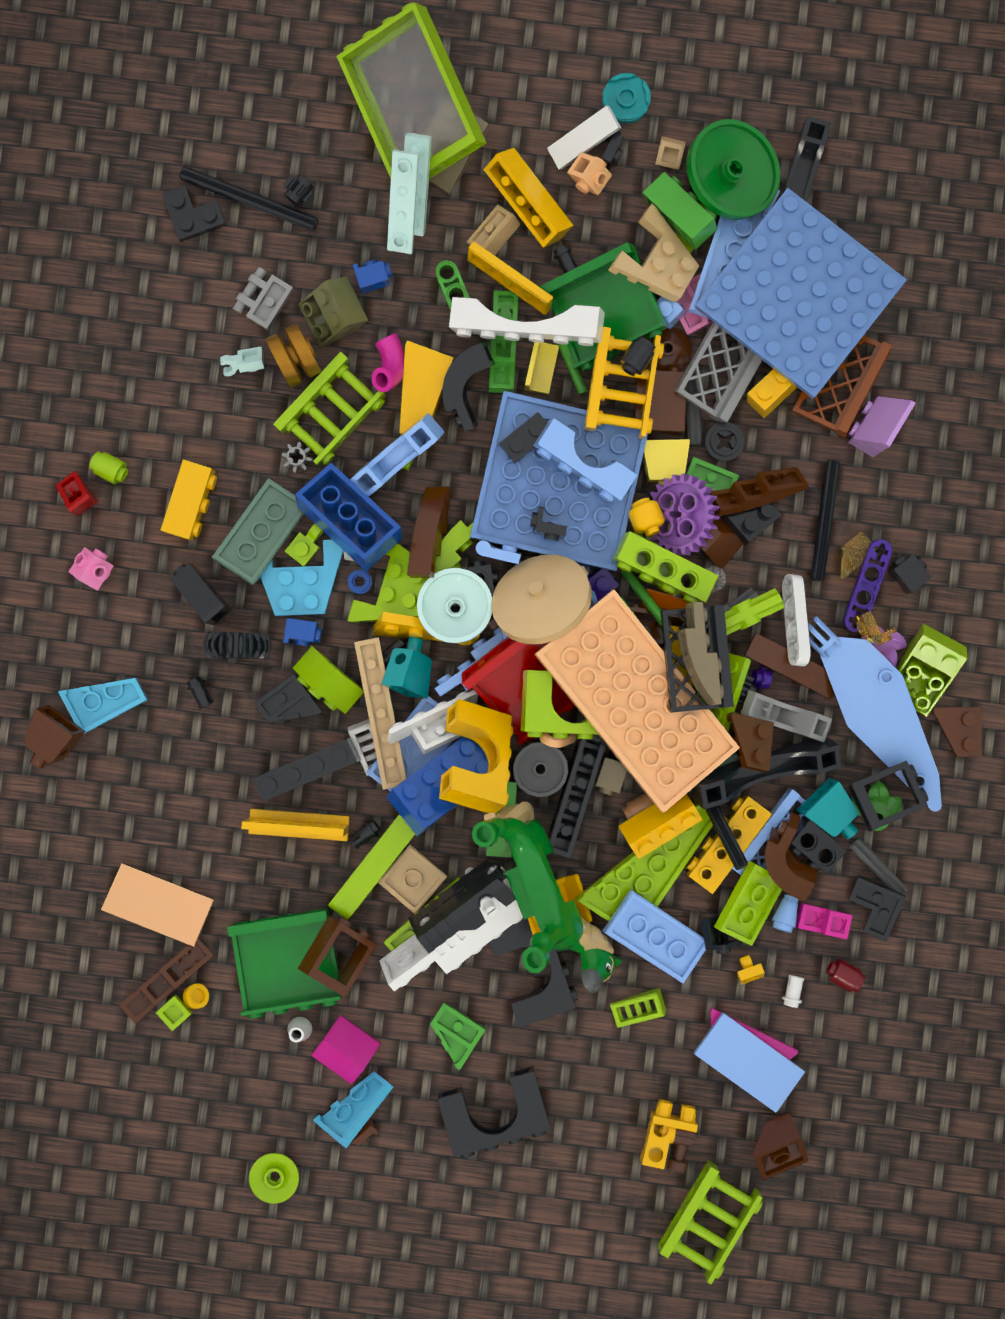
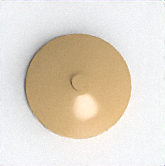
M560 555L535 556L515 565L498 582L492 596V614L500 630L512 640L524 644L548 643L565 636L583 620L591 604L592 589L583 568L570 558Z

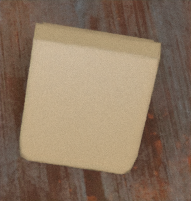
M662 136L655 165L679 170L686 142Z

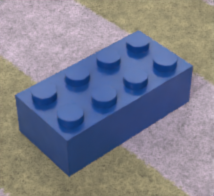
M332 463L295 494L297 507L366 572L402 540L401 527Z
M466 737L460 738L393 788L386 798L417 837L459 805L439 799L441 775L452 766L479 774L487 773L488 760L486 754L475 741Z

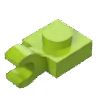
M314 524L306 536L299 532L285 552L303 567H306L320 549L315 542L323 534V531Z

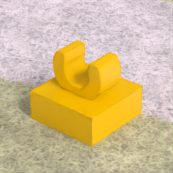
M749 955L740 958V964L743 969L737 972L740 985L764 977L765 972L761 963L753 966Z

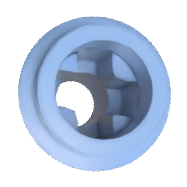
M784 894L771 920L773 921V928L792 933V929L796 928L797 903L799 899Z

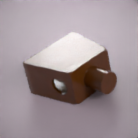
M50 705L36 708L24 741L25 746L34 752L30 763L37 768H44L46 762L52 764L63 760L84 735L85 730Z

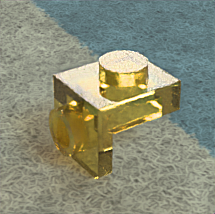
M871 611L856 616L859 621L856 625L862 636L865 635L870 643L877 642L878 645H881L891 640V634L897 632L895 627L881 632Z

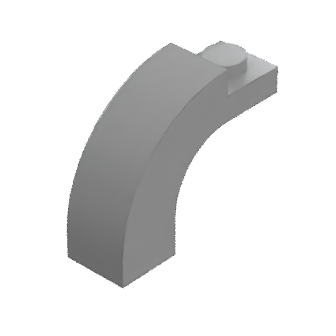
M750 690L741 711L742 715L774 722V727L821 742L825 741L832 721L831 718L777 701Z

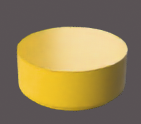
M202 984L189 985L183 992V1002L190 1009L203 1008L209 1001L208 989Z

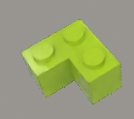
M313 646L309 648L293 667L299 674L297 680L309 688L308 691L317 699L325 698L323 702L333 711L338 708L346 714L364 693V690L339 670Z

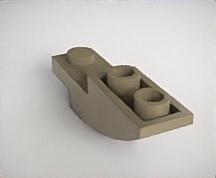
M692 602L685 605L687 629L678 630L683 661L701 697L708 705L721 704V699L724 696V689L719 680V673H721L722 669L721 660L717 657V653H707L710 644L709 636L705 633L707 610L703 608V602Z

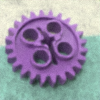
M673 474L672 479L664 478V485L656 484L658 492H650L653 500L659 503L665 521L659 527L660 532L653 535L650 541L658 543V546L678 556L699 552V546L706 547L705 538L713 539L710 530L718 528L713 524V520L720 519L719 516L714 515V511L720 507L713 505L717 496L709 495L712 487H706V481L698 480L697 476H689L687 474H681V476ZM693 499H695L694 507H692ZM692 524V531H691V533H690L689 528H690V525Z

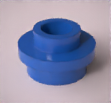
M363 569L354 570L348 577V586L354 593L364 594L372 586V577ZM357 578H364L365 583L363 586L356 585Z

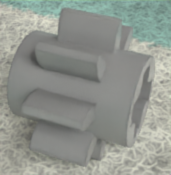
M298 442L297 447H292L288 444V453H282V456L288 460L284 466L286 468L293 466L295 474L301 468L307 472V463L314 461L307 456L311 449L306 448L303 450L301 442ZM298 452H300L303 460L300 459L296 463L292 457L297 456Z

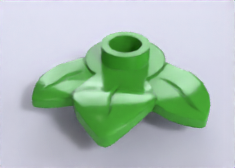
M880 781L875 782L871 786L867 795L876 814H880L882 819L900 812L902 807L901 797H890L888 789ZM852 797V803L856 807L858 815L861 816L858 807ZM889 824L877 828L874 831H881L885 829Z

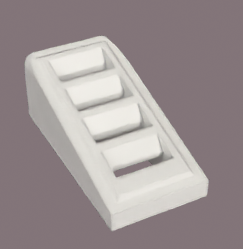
M369 719L348 727V733L361 759L365 773L372 766V764L368 766L367 761L377 758L376 752L366 756L363 754L375 748L374 742L362 747L359 744L368 739H373ZM369 729V733L356 737V734Z

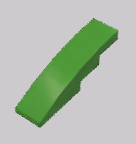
M494 290L493 313L503 318L517 321L518 296L511 291ZM495 336V339L491 340V355L495 365L490 367L489 392L503 393L504 391L514 393L516 341L504 339L505 336Z

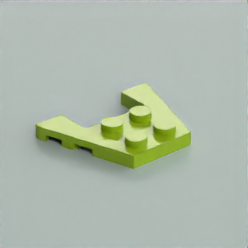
M398 543L385 554L390 556L376 605L353 600L347 621L353 623L375 622L382 612L419 617L417 612L418 595L422 586L429 578H410L407 576L410 551Z

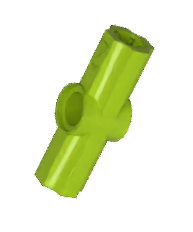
M776 588L758 597L749 598L730 608L731 610L725 612L727 635L739 629L748 628L760 622L761 618L784 608L783 600Z

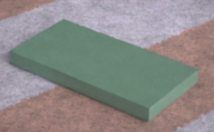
M268 478L216 550L212 559L254 586L304 516V513L297 507L295 495Z

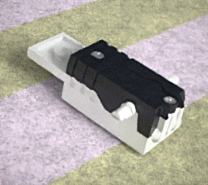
M485 860L475 868H467L465 876L438 895L439 897L436 900L430 901L427 907H422L418 910L419 913L413 914L408 918L415 934L379 960L387 983L393 991L407 985L411 978L419 972L427 970L434 961L437 962L446 974L459 968L463 961L471 955L480 952L483 946L491 940L500 937L503 931L511 925L521 921L523 918L505 874L506 870L501 864Z

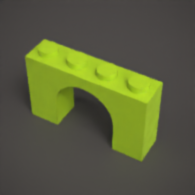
M523 671L521 731L528 732L527 737H543V732L553 733L552 738H568V733L578 734L577 739H593V734L599 735L587 719L578 723H570L558 716L552 705V676L548 671Z

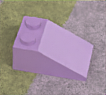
M880 396L872 402L868 400L861 411L864 416L860 423L856 421L848 433L851 435L848 443L869 456L875 457L891 446L916 403L912 400Z

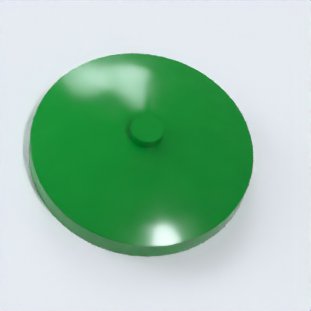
M719 120L705 127L690 145L687 155L689 182L698 199L713 213L727 219L743 220L756 216L772 203L780 185V166L772 145L756 128L739 120Z

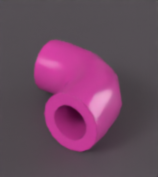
M397 333L375 343L381 357V367L373 371L372 383L379 392L392 390L403 379L405 352Z

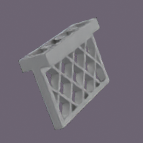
M713 322L676 387L675 392L709 414V417L716 422H728L762 359L749 349H744L745 346L738 341L737 346L728 348L725 336L727 332ZM720 335L722 350L712 352L710 342L713 337ZM739 349L740 360L738 364L731 365L729 351ZM723 353L726 367L715 369L713 355ZM708 357L710 371L700 374L698 363L702 358ZM727 370L728 381L726 385L719 387L716 373ZM711 374L714 388L703 391L701 377ZM696 379L698 393L689 394L684 390L688 381ZM715 392L716 403L713 408L706 405L704 394Z

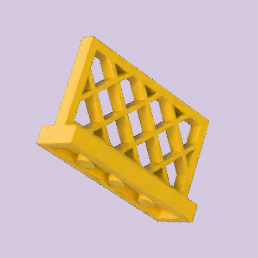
M251 808L250 818L242 821L241 829H248V834L348 841L350 816Z

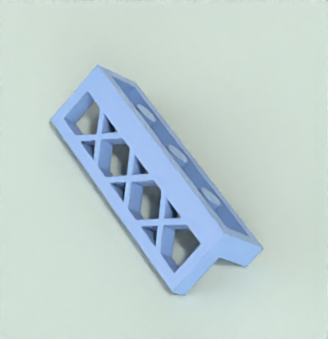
M788 788L770 811L772 813L771 817L743 853L747 862L756 860L757 865L766 869L765 860L762 864L760 863V859L765 858V855H759V849L768 840L772 827L776 828L782 820H788L789 810L794 803L798 801L802 804L805 801L793 789ZM733 866L732 869L736 871L738 874L742 875L743 870L745 868L736 870Z

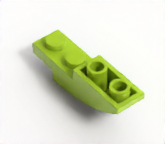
M460 520L441 542L440 556H436L435 573L444 569L462 567L459 564L462 562V558L457 552L461 550L463 553L473 545V538H470L473 523L467 527Z

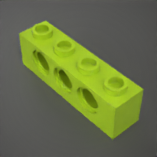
M630 531L623 534L612 558V561L618 563L616 567L628 573L632 570L640 574L639 578L645 582L652 584L655 581L662 585L661 589L673 595L675 592L683 595V600L687 603H706L718 578V575ZM639 552L645 554L647 558L644 566L637 562ZM662 563L667 565L669 569L666 577L662 576L659 572V567ZM684 574L690 578L688 588L684 587L681 583V578Z

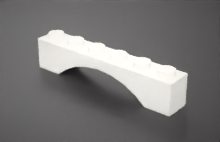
M453 297L449 328L457 336L466 338L471 337V334H479L481 338L485 339L505 336L504 339L519 341L521 337L529 338V341L543 343L544 339H550L557 344H568L569 341H578L579 345L593 346V343H601L605 313L600 307L574 305L564 313L550 319L537 322H519L496 315L477 299Z

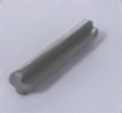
M696 379L689 380L687 383L686 391L689 394L698 393ZM686 399L687 439H690V445L692 446L700 445V408Z
M856 838L850 843V848L886 887L902 894L907 893V887L861 838Z

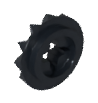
M720 422L713 425L705 436V447L709 455L718 461H731L738 457L744 448L745 439L743 432L738 426L730 422ZM732 435L728 442L730 448L723 446L717 449L720 443L719 436L726 438Z

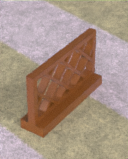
M863 335L853 348L857 360L847 364L842 362L835 371L842 370L846 382L832 386L829 379L827 381L829 388L820 390L814 398L818 409L811 412L800 408L804 400L811 398L802 391L792 412L824 426L846 439L891 352L892 345L884 341L880 343ZM867 344L874 347L870 356L860 358L858 346ZM868 361L864 368L862 363ZM859 364L862 372L860 377L849 380L845 368ZM856 383L854 389H852L851 384ZM848 386L849 398L838 402L834 390ZM831 391L834 404L821 408L817 396ZM845 405L841 412L840 406ZM833 408L837 409L839 418L835 424L825 420L824 411Z

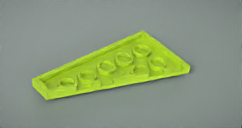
M695 802L694 806L703 819L702 821L640 859L632 852L575 899L607 921L613 916L630 889L658 907L713 826L706 810Z

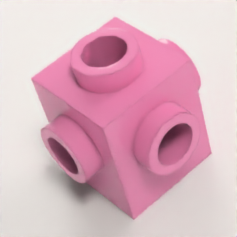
M84 547L82 552L75 557L74 564L68 572L79 581L98 591L102 583L109 577L113 565L106 560L108 555L97 548L91 551Z

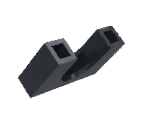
M348 738L255 777L253 780L261 800L264 802L361 761L352 739Z
M522 918L521 921L503 931L500 937L490 941L494 956L518 948L530 947V940L533 934L528 918ZM551 949L549 954L550 976L543 987L537 991L511 999V1006L519 1028L576 1008L574 1001H577L578 997L574 985L568 986L566 978L570 977L566 962L561 963L558 956L562 951Z
M534 1066L510 1072V1081L517 1102V1110L512 1120L499 1128L481 1126L472 1118L462 1087L438 1093V1103L454 1157L467 1158L474 1155L475 1151L481 1149L491 1151L497 1149L499 1144L505 1142L515 1144L521 1142L523 1137L530 1135L532 1137H540L545 1135L547 1130H550V1122Z

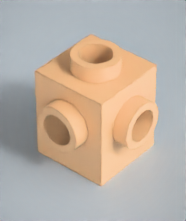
M582 152L567 172L576 182L575 187L584 194L590 192L595 195L600 194L612 176L606 169L607 164L601 158Z

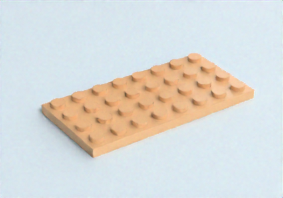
M614 589L589 608L583 620L571 632L557 640L548 642L535 653V656L662 813L667 811L740 748L710 709L670 713L664 651ZM675 668L673 670L674 677L681 683L684 677ZM688 682L684 685L693 694L696 693ZM682 689L676 695L677 707L686 706L691 699ZM694 701L692 705H699V704H698L696 701Z

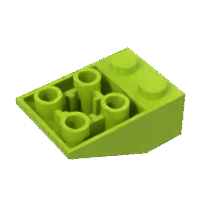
M924 623L910 642L896 669L904 678L915 711L927 717L966 662L967 647Z

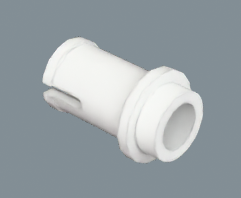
M789 975L786 994L782 996V999L784 1000V1005L798 1008L799 1003H802L800 995L804 978Z

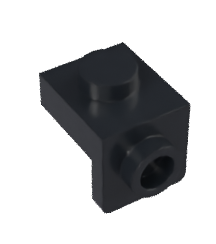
M619 130L604 140L609 144L602 156V160L607 164L606 169L610 170L613 163L618 164L623 150L620 148L623 144L624 136L621 135Z
M539 506L537 512H532L530 527H535L534 534L544 535L545 540L558 542L559 538L566 536L567 526L542 522L544 507Z
M720 915L701 920L705 950H716L717 954L731 952V948L739 946V940H728V934L714 927Z

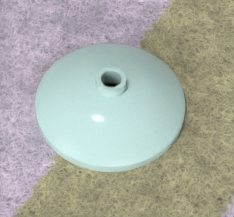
M461 568L444 569L435 573L434 578L430 577L422 586L417 600V612L423 627L434 638L446 643H463L474 639L487 627L492 615V596L486 583L475 573ZM459 605L460 611L454 613L451 611V607Z

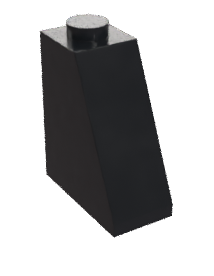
M182 564L173 572L175 576L170 580L206 624L215 625L232 610L193 564Z

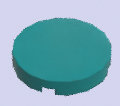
M621 73L612 77L602 93L603 108L610 106L618 123L632 124L639 121L647 113L651 102V92L647 83L632 73Z

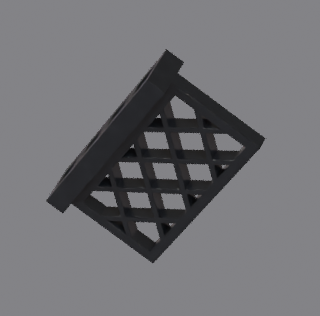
M724 605L703 607L707 610L705 630L710 641L707 653H717V657L721 660L722 665L719 680L724 689V696L721 699V704L718 705L705 704L698 698L700 695L698 691L693 694L684 686L690 679L689 674L681 683L674 677L673 670L678 664L686 669L685 663L682 661V653L677 657L671 651V644L675 639L679 640L678 630L684 629L687 625L686 617L683 615L686 614V609L660 611L670 713L734 707ZM669 615H677L684 621L676 632L669 626ZM682 689L691 699L686 706L677 707L676 695ZM694 701H696L699 705H692V704H693Z

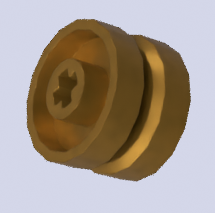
M297 323L285 328V335L290 343L287 346L282 337L277 333L265 338L291 388L302 383L303 378L298 369L299 366H302L306 375L310 378L322 372L315 359L317 356L307 337L303 336Z

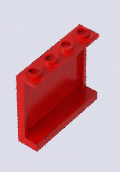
M507 637L461 673L462 684L468 690L472 688L492 710L512 716L511 726L513 727L514 734L517 736V743L521 745L523 742L534 738L527 737L528 732L521 731L523 671H547L535 656V653L547 643L524 644ZM552 677V705L559 716L564 711L568 712L573 709L575 704Z

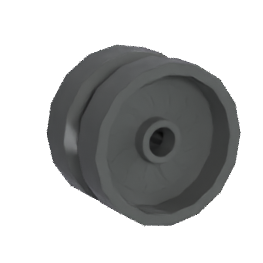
M541 741L531 742L522 747L515 757L513 763L514 778L518 786L527 794L536 797L550 796L559 791L566 781L568 775L567 760L558 748L547 746ZM539 764L545 766V772L542 774L536 772V766Z

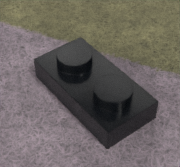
M537 412L502 440L499 446L515 464L535 448L533 445L547 425V422Z

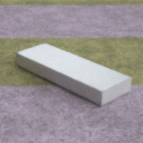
M605 106L547 149L558 169L562 170L574 162L581 152L587 153L621 129V126L610 106Z

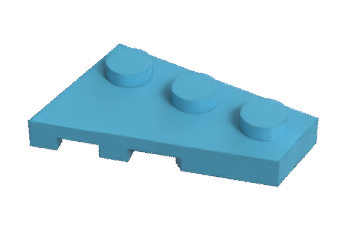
M137 678L58 691L74 723L85 730L84 734L149 700Z
M373 1071L350 1090L349 1096L341 1102L337 1100L330 1106L331 1110L324 1116L318 1115L313 1121L342 1146L347 1148L392 1090L393 1086Z

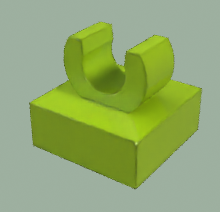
M177 995L172 997L156 1012L172 1031L193 1013Z

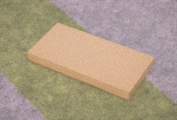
M121 863L101 910L195 947L214 900Z

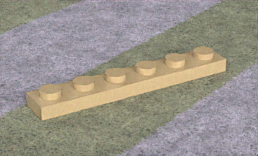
M378 637L357 641L354 644L382 788L384 790L399 785L406 779L399 741L393 744L388 742V731L396 723L389 688L382 685L385 667Z

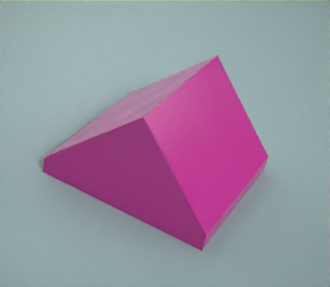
M340 1014L311 1056L352 1085L365 1069L381 1043Z

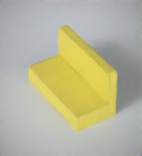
M534 342L525 391L549 396L559 350L558 345Z

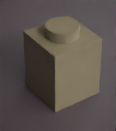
M603 757L595 781V785L599 786V792L610 796L613 795V792L620 793L627 769L621 762Z

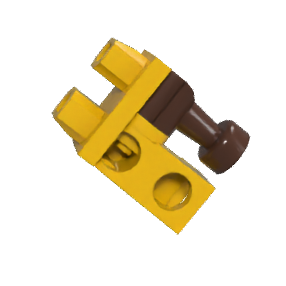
M659 1099L655 1111L651 1110L640 1161L642 1165L664 1169L669 1143L675 1144L674 1157L669 1158L667 1168L675 1172L686 1173L688 1162L684 1160L688 1146L693 1144L698 1124L695 1121L696 1109L694 1106L682 1104L680 1115H671L673 1103Z

